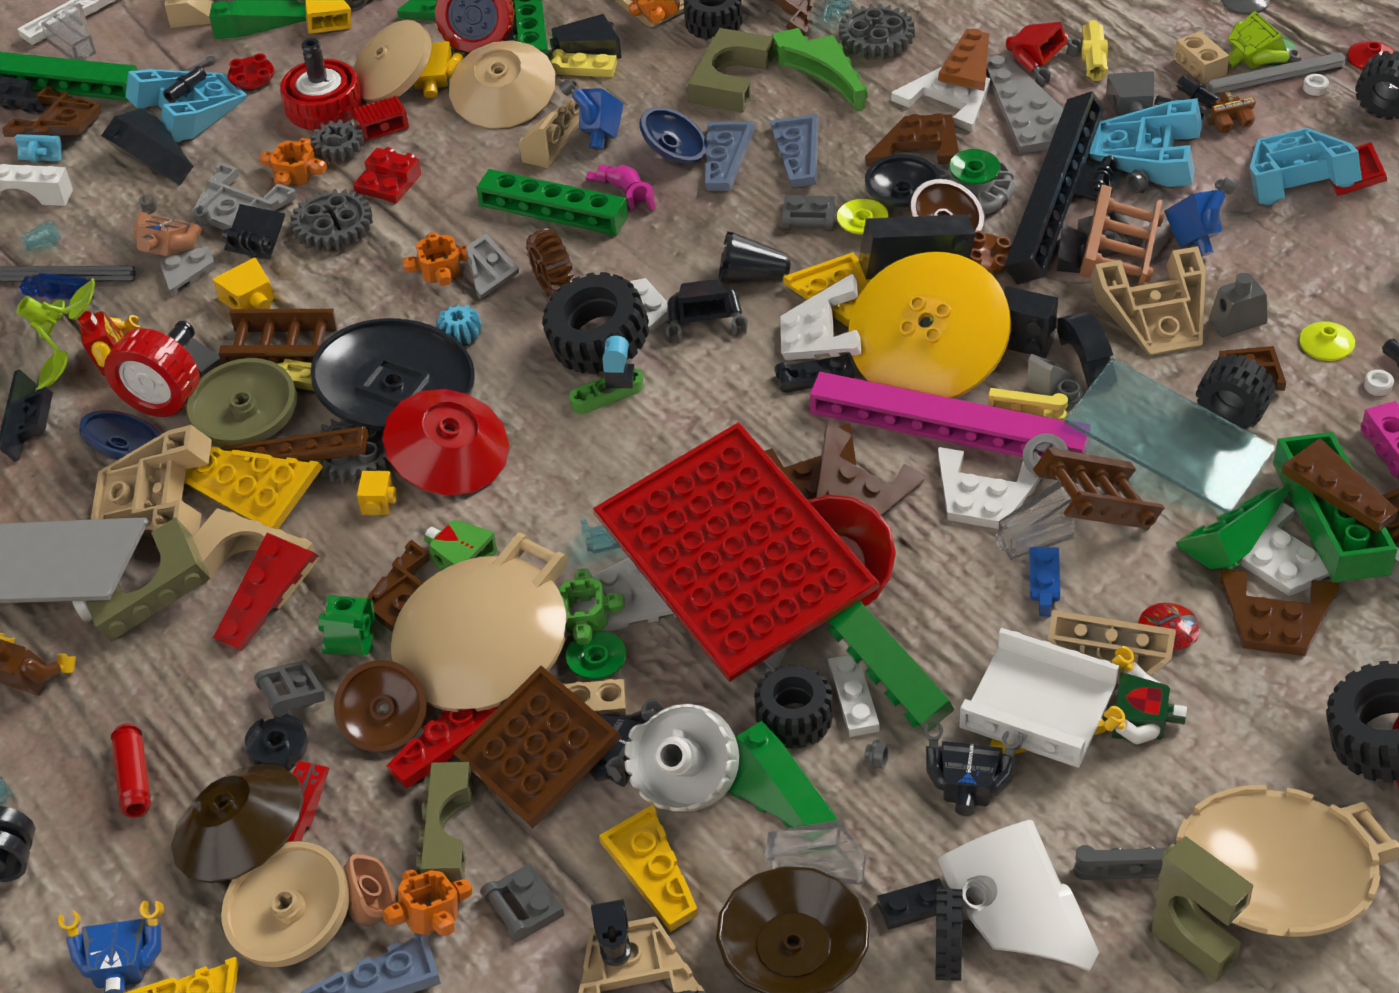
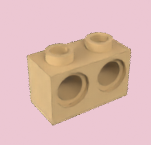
M1201 31L1176 41L1174 60L1202 84L1227 75L1229 55Z
M624 679L564 684L599 716L627 715Z

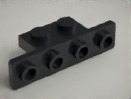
M0 76V106L11 111L14 108L21 109L29 114H35V112L44 113L45 107L34 98H28L33 85L29 80Z
M20 369L14 371L0 430V450L14 462L20 460L24 441L34 436H39L45 431L53 392L47 387L35 391L36 383Z

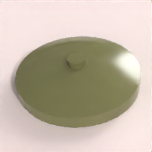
M258 358L238 359L212 369L199 380L194 392L188 398L187 413L191 425L212 439L211 444L223 447L264 441L281 430L290 420L296 408L297 392L291 376L280 365Z

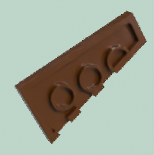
M1318 439L1283 464L1282 474L1377 533L1397 517L1398 509L1321 439Z

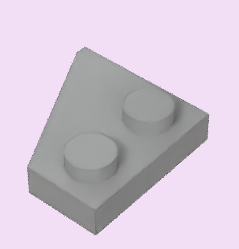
M486 233L466 246L465 252L476 293L480 300L519 273V268Z
M208 246L159 259L171 297L179 294L177 289L188 282L189 285H192L200 277L216 269Z

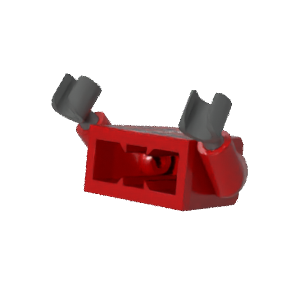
M1061 22L1025 26L1016 36L1007 38L1006 48L1008 51H1012L1013 58L1017 63H1021L1030 73L1034 72L1036 74L1035 82L1040 87H1043L1045 80L1047 82L1050 81L1051 74L1049 69L1039 68L1038 66H1044L1065 45L1068 46L1066 53L1071 57H1076L1078 52L1081 51L1082 42L1078 38L1069 39V35L1064 32Z

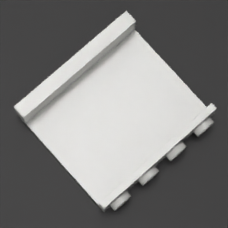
M1001 628L999 631L998 649L972 700L965 699L960 707L959 727L1001 742L1003 734L1009 731L1007 744L1010 745L1017 743L1018 735L1020 734L1023 739L1021 749L1079 768L1117 686L1119 665L1051 644L1048 641H1041L1016 631Z

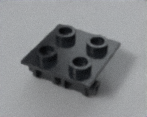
M1112 155L1105 156L1101 161V165L1085 162L1074 196L1097 200L1101 186L1106 185L1112 187L1111 197L1122 173L1121 169L1116 168L1117 162L1115 157Z
M240 204L232 228L224 229L222 232V239L226 241L224 250L270 260L286 214Z

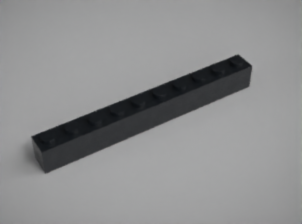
M1093 91L1069 98L1065 103L1004 265L1007 273L1011 275L1016 284L1044 278L1105 110Z

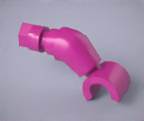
M601 164L597 172H588L586 180L606 184L610 182L616 188L622 189L626 193L630 211L635 209V204L638 202H647L650 210H656L652 186L649 183L641 182L637 171L625 165L613 166L611 168L609 165Z

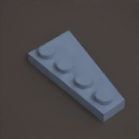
M813 114L770 120L771 129L791 187L815 185L817 180L818 115Z
M753 121L707 122L708 147L706 149L707 163L705 170L707 191H731L755 131Z
M414 933L415 937L403 944L397 941L387 946L388 952L372 960L368 956L357 962V966L353 970L345 974L339 971L301 991V993H413L439 985L441 982L427 935Z

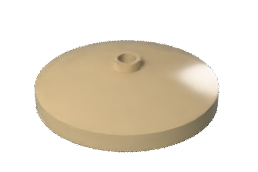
M412 20L395 22L379 31L362 49L353 69L358 76L361 98L364 102L371 104L385 98H393L394 95L399 97L420 77L428 63L432 43L429 33L419 23Z
M300 841L285 843L262 866L231 881L223 900L221 913L222 926L226 938L243 958L264 967L289 966L313 956L335 936L347 914L350 897L346 873L337 859L319 845Z

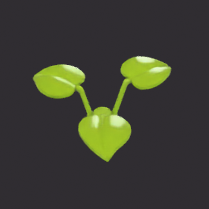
M91 278L88 283L82 286L73 295L69 306L66 308L63 300H57L49 305L46 302L41 304L30 296H25L19 303L16 313L30 321L29 325L36 329L39 338L45 339L54 350V355L45 362L41 369L38 387L35 390L49 387L63 373L67 364L68 352L65 350L60 352V348L51 340L49 335L63 313L69 314V318L75 320L86 311L93 297L95 279Z

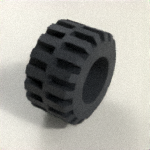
M683 0L685 27L695 37H702L708 40L715 37L719 28L738 31L740 25H742V0Z
M1383 51L1382 55L1377 53L1372 59L1370 58L1364 66L1355 86L1356 98L1361 100L1360 106L1362 108L1366 107L1369 114H1376L1377 118H1382L1383 116L1386 117V120H1392L1393 117L1399 119L1398 51H1394L1393 54H1390L1389 51ZM1382 82H1389L1395 85L1398 89L1389 88Z
M1228 354L1227 357L1224 355L1218 357L1217 360L1211 363L1197 386L1196 397H1198V406L1203 407L1202 412L1205 415L1208 414L1210 416L1209 419L1213 422L1217 421L1220 423V426H1229L1234 430H1237L1238 427L1242 430L1248 429L1249 426L1254 427L1262 419L1275 395V383L1271 382L1273 378L1265 372L1266 368L1256 364L1257 361L1253 359H1246V356L1243 355L1236 357L1234 354Z
M788 664L786 668L778 666L775 667V672L768 671L765 673V679L760 678L754 692L756 722L762 721L782 744H786V748H793V745H799V748L806 747V743L814 744L818 742V737L823 738L827 734V729H830L833 718L832 689L828 685L827 678L824 675L819 676V671L816 669L810 671L806 665L795 667V664ZM791 703H798L804 705L803 707L795 709L783 707L784 705Z

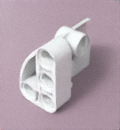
M1033 820L1023 821L996 830L959 846L938 858L937 861L948 887L951 889H963L962 919L971 920L993 950L1040 956L1067 963L1086 971L1091 970L1099 951L1071 889L1066 884L1060 883ZM966 896H969L975 905L969 903Z

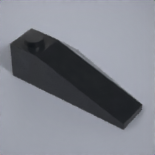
M142 108L114 116L101 134V137L118 151L179 186L194 167L182 149L176 144L172 135L165 129L161 120Z

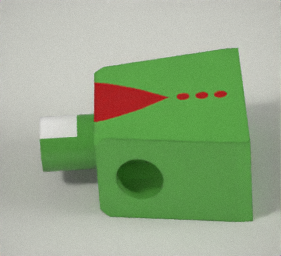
M458 520L451 521L442 531L430 527L424 536V541L430 544L429 550L432 563L441 571L456 563L478 557L494 556L498 552L494 532Z

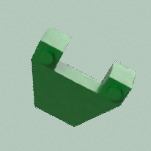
M235 0V2L219 1L212 3L209 18L214 38L224 39L238 38L306 21L305 3H300L297 0Z

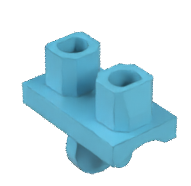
M21 134L15 136L18 160L38 162L60 161L62 159V145L59 136Z

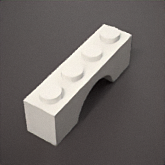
M0 164V193L5 189H20L33 195L42 205L66 206L73 191L66 167Z

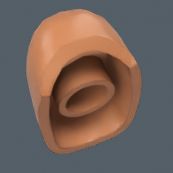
M354 854L343 867L349 886L350 901L348 910L355 923L366 926L375 925L383 919V910L396 903L394 888L384 865L377 858Z

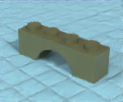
M469 762L431 763L430 776H425V794L428 795V801L422 803V819L426 822L425 828H420L419 844L420 847H423L422 855H417L416 868L420 874L430 870L443 872L450 883L465 879L466 856L462 840L448 835L444 831V827L455 813L471 806L473 778Z

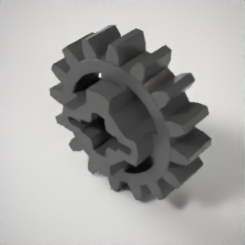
M339 120L335 124L333 121H329L327 125H320L321 130L314 129V135L310 136L313 152H315L316 157L322 156L324 161L332 158V162H335L337 158H341L344 161L345 157H354V152H360V147L364 146L362 129H359L358 124L352 125L351 121L343 123L342 120Z

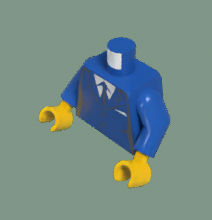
M143 901L140 904V913L145 917L144 919L82 927V933H78L77 928L81 923V917L76 911L72 910L75 921L70 926L65 925L64 916L60 914L58 923L68 931L69 936L66 937L71 960L82 976L91 978L96 988H104V993H125V985L140 983L144 978L145 970L151 967L161 952V924L158 923V918L164 913V905L160 901L155 902L156 910L152 915L148 912V901Z

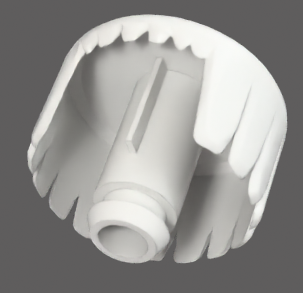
M693 704L671 706L655 714L648 722L635 725L629 732L628 737L632 741L625 744L624 753L629 759L625 761V769L628 774L632 775L630 783L639 790V795L644 800L654 803L653 805L658 808L681 812L707 808L720 800L735 780L739 766V749L735 735L725 720L708 708Z

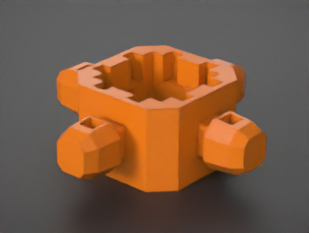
M635 0L629 4L628 9L631 15L637 16L644 13L649 22L657 24L662 22L664 18L673 16L679 11L680 0Z
M301 138L298 142L288 140L281 142L274 152H262L259 158L263 166L272 168L275 185L279 183L284 186L289 184L300 186L308 183L313 174L322 175L327 170L326 162L315 159L311 140L308 138Z
M436 232L428 233L426 239H422L416 244L418 256H410L402 260L404 272L413 273L421 270L424 281L429 283L438 282L441 286L449 285L452 279L457 278L461 273L460 261H468L465 252L468 245H461L459 248H456L452 236L446 234L440 236Z
M413 869L403 872L402 881L398 887V902L383 910L384 921L390 926L406 922L411 931L416 934L426 935L436 931L442 936H448L455 931V921L458 917V902L472 895V886L465 879L450 883L444 873L430 870L420 874ZM427 898L433 901L431 906L428 907L424 903Z

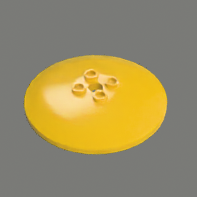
M946 252L915 254L887 266L872 278L860 293L851 313L848 332L857 330L859 333L861 354L852 355L866 381L955 399L980 385L997 367L1009 341L1011 318L1008 302L1001 286L992 274L977 262ZM925 317L934 319L929 327L923 328L919 326L920 321Z

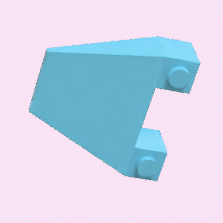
M155 69L128 71L126 98L136 108L140 109L158 105L162 109L161 122L172 135L175 142L193 139L246 100L247 94L240 88L232 85L224 73L206 72V79L197 84L191 93L182 95L174 103H169L163 96V90L173 85L179 76L186 75L190 71Z
M1198 98L1170 101L1101 121L1091 145L1090 158L1101 162L1105 156L1112 155L1117 162L1116 168L1128 173H1132L1135 169L1142 170L1148 175L1150 181L1165 187L1192 185L1195 168L1190 145L1174 147V141L1200 138L1202 120Z
M1309 128L1257 139L1250 164L1254 197L1259 204L1264 205L1275 204L1278 200L1284 199V189L1329 178L1336 186L1348 187L1353 185L1354 182L1362 180L1359 153L1351 143Z

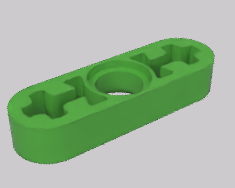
M635 368L633 389L611 388L613 389L612 392L601 393L600 390L606 388L605 377L573 389L569 394L571 409L576 413L584 414L639 393L644 386L642 372Z

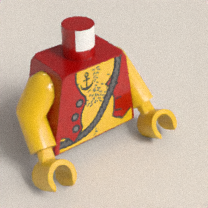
M85 311L78 317L82 345L103 376H105V359L123 336L122 331L126 334L130 330L141 328L140 325H136L139 321L137 316L130 315L123 322L120 318L109 317L104 311L95 314Z

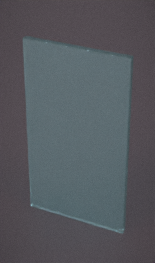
M1114 358L1108 362V365L1075 408L1066 416L1064 422L1225 513L1234 510L1275 449V446Z

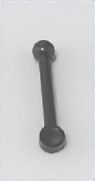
M208 56L205 61L184 71H192L196 66L213 65L216 63L215 57Z

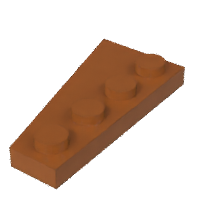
M966 29L940 69L938 81L984 91L989 33L982 32L979 29Z

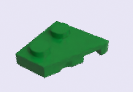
M409 0L398 8V18L435 21L434 12L437 0Z

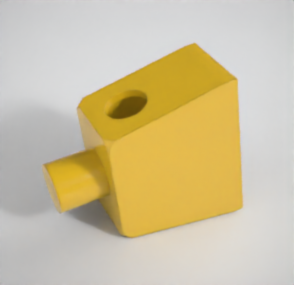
M305 0L309 34L351 29V8L344 0Z
M255 257L212 279L217 298L232 309L271 308V302L274 299L271 284Z

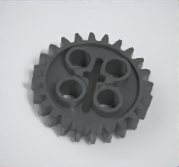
M870 4L867 9L861 6L860 11L852 9V14L846 13V18H841L839 40H841L842 46H846L847 51L853 49L854 55L861 52L862 57L871 54L873 59L876 55L884 58V54L892 57L894 51L902 53V48L908 49V44L913 43L915 23L912 22L911 16H907L906 11L900 13V8L892 10L891 5L883 8L882 4H879L877 8H874Z
M334 189L332 193L324 190L323 195L314 193L315 198L313 199L305 197L306 203L299 202V208L293 209L294 215L290 216L292 232L295 239H299L300 244L306 243L307 248L316 245V250L326 246L327 251L331 249V246H335L339 250L341 244L349 247V241L351 240L359 242L358 236L365 237V231L370 230V224L373 223L372 210L368 200H364L363 195L356 196L355 191L348 195L346 189L341 193H338L337 189Z
M331 419L330 426L322 424V431H314V433L356 428L359 426L350 424L342 419L339 422ZM367 429L369 433L365 454L317 460L316 462L323 466L320 470L321 477L324 478L330 475L331 482L341 478V484H344L347 479H351L352 483L356 484L357 479L361 478L362 471H387V466L393 467L387 459L382 440L383 432Z

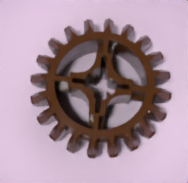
M552 229L538 230L534 234L529 235L526 240V249L532 272L539 285L547 293V296H552L554 292L558 293L560 291V287L563 284H569L575 278V272L569 258L570 255L567 253L562 239Z

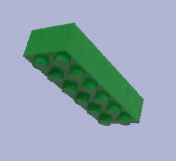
M1327 432L1278 438L1273 466L1282 484H1289L1291 489L1288 495L1333 583L1390 576L1398 549L1386 527L1377 533L1281 473L1284 463L1318 439L1325 442L1352 467L1334 433Z

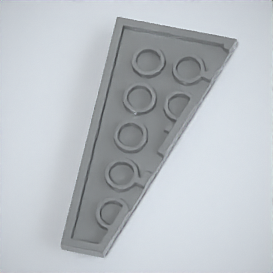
M1007 55L988 57L986 75L990 78V85L1019 154L1048 150L1064 108Z

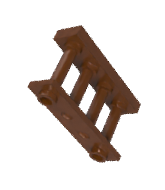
M334 308L230 309L229 314L236 336L233 345H220L219 357L221 364L246 358L264 359L276 364L283 363L285 359L312 363L316 351L323 343L325 331H337L338 329ZM314 331L311 345H296L299 332ZM247 332H262L259 345H244ZM273 332H288L285 345H270Z
M1048 448L1033 468V471L1040 478L1058 480L1072 499L1063 512L1066 517L1150 529L1165 509L1163 504L1141 500L1128 482L1136 471L1134 465L1129 461ZM1075 483L1080 484L1084 491H1080ZM1096 487H1100L1105 495L1101 494ZM1117 490H1120L1125 498H1122Z

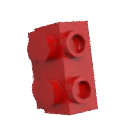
M390 147L385 149L376 148L364 161L366 170L354 182L353 187L357 193L397 204L421 176L419 159L412 153H407L406 155L396 153Z

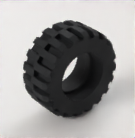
M600 272V275L588 273L585 277L580 278L578 276L573 278V282L563 284L558 293H553L550 297L551 303L547 302L543 311L542 325L556 359L564 367L570 370L574 369L575 372L583 374L585 371H588L589 374H598L599 371H604L603 354L605 352V341L611 336H621L628 341L627 360L629 358L633 359L638 354L637 350L642 349L646 342L645 338H647L649 333V319L638 290L634 288V285L629 280L616 274L611 276L607 272ZM612 316L606 323L597 328L580 330L593 319Z
M1379 661V665L1371 666V664L1362 666L1358 672L1353 670L1345 676V682L1341 680L1334 687V693L1330 694L1327 701L1326 718L1333 751L1336 752L1338 760L1343 765H1348V770L1356 775L1362 773L1365 779L1371 781L1382 779L1383 783H1394V780H1399V729L1379 730L1366 725L1378 716L1399 713V661H1397V664H1389V661Z

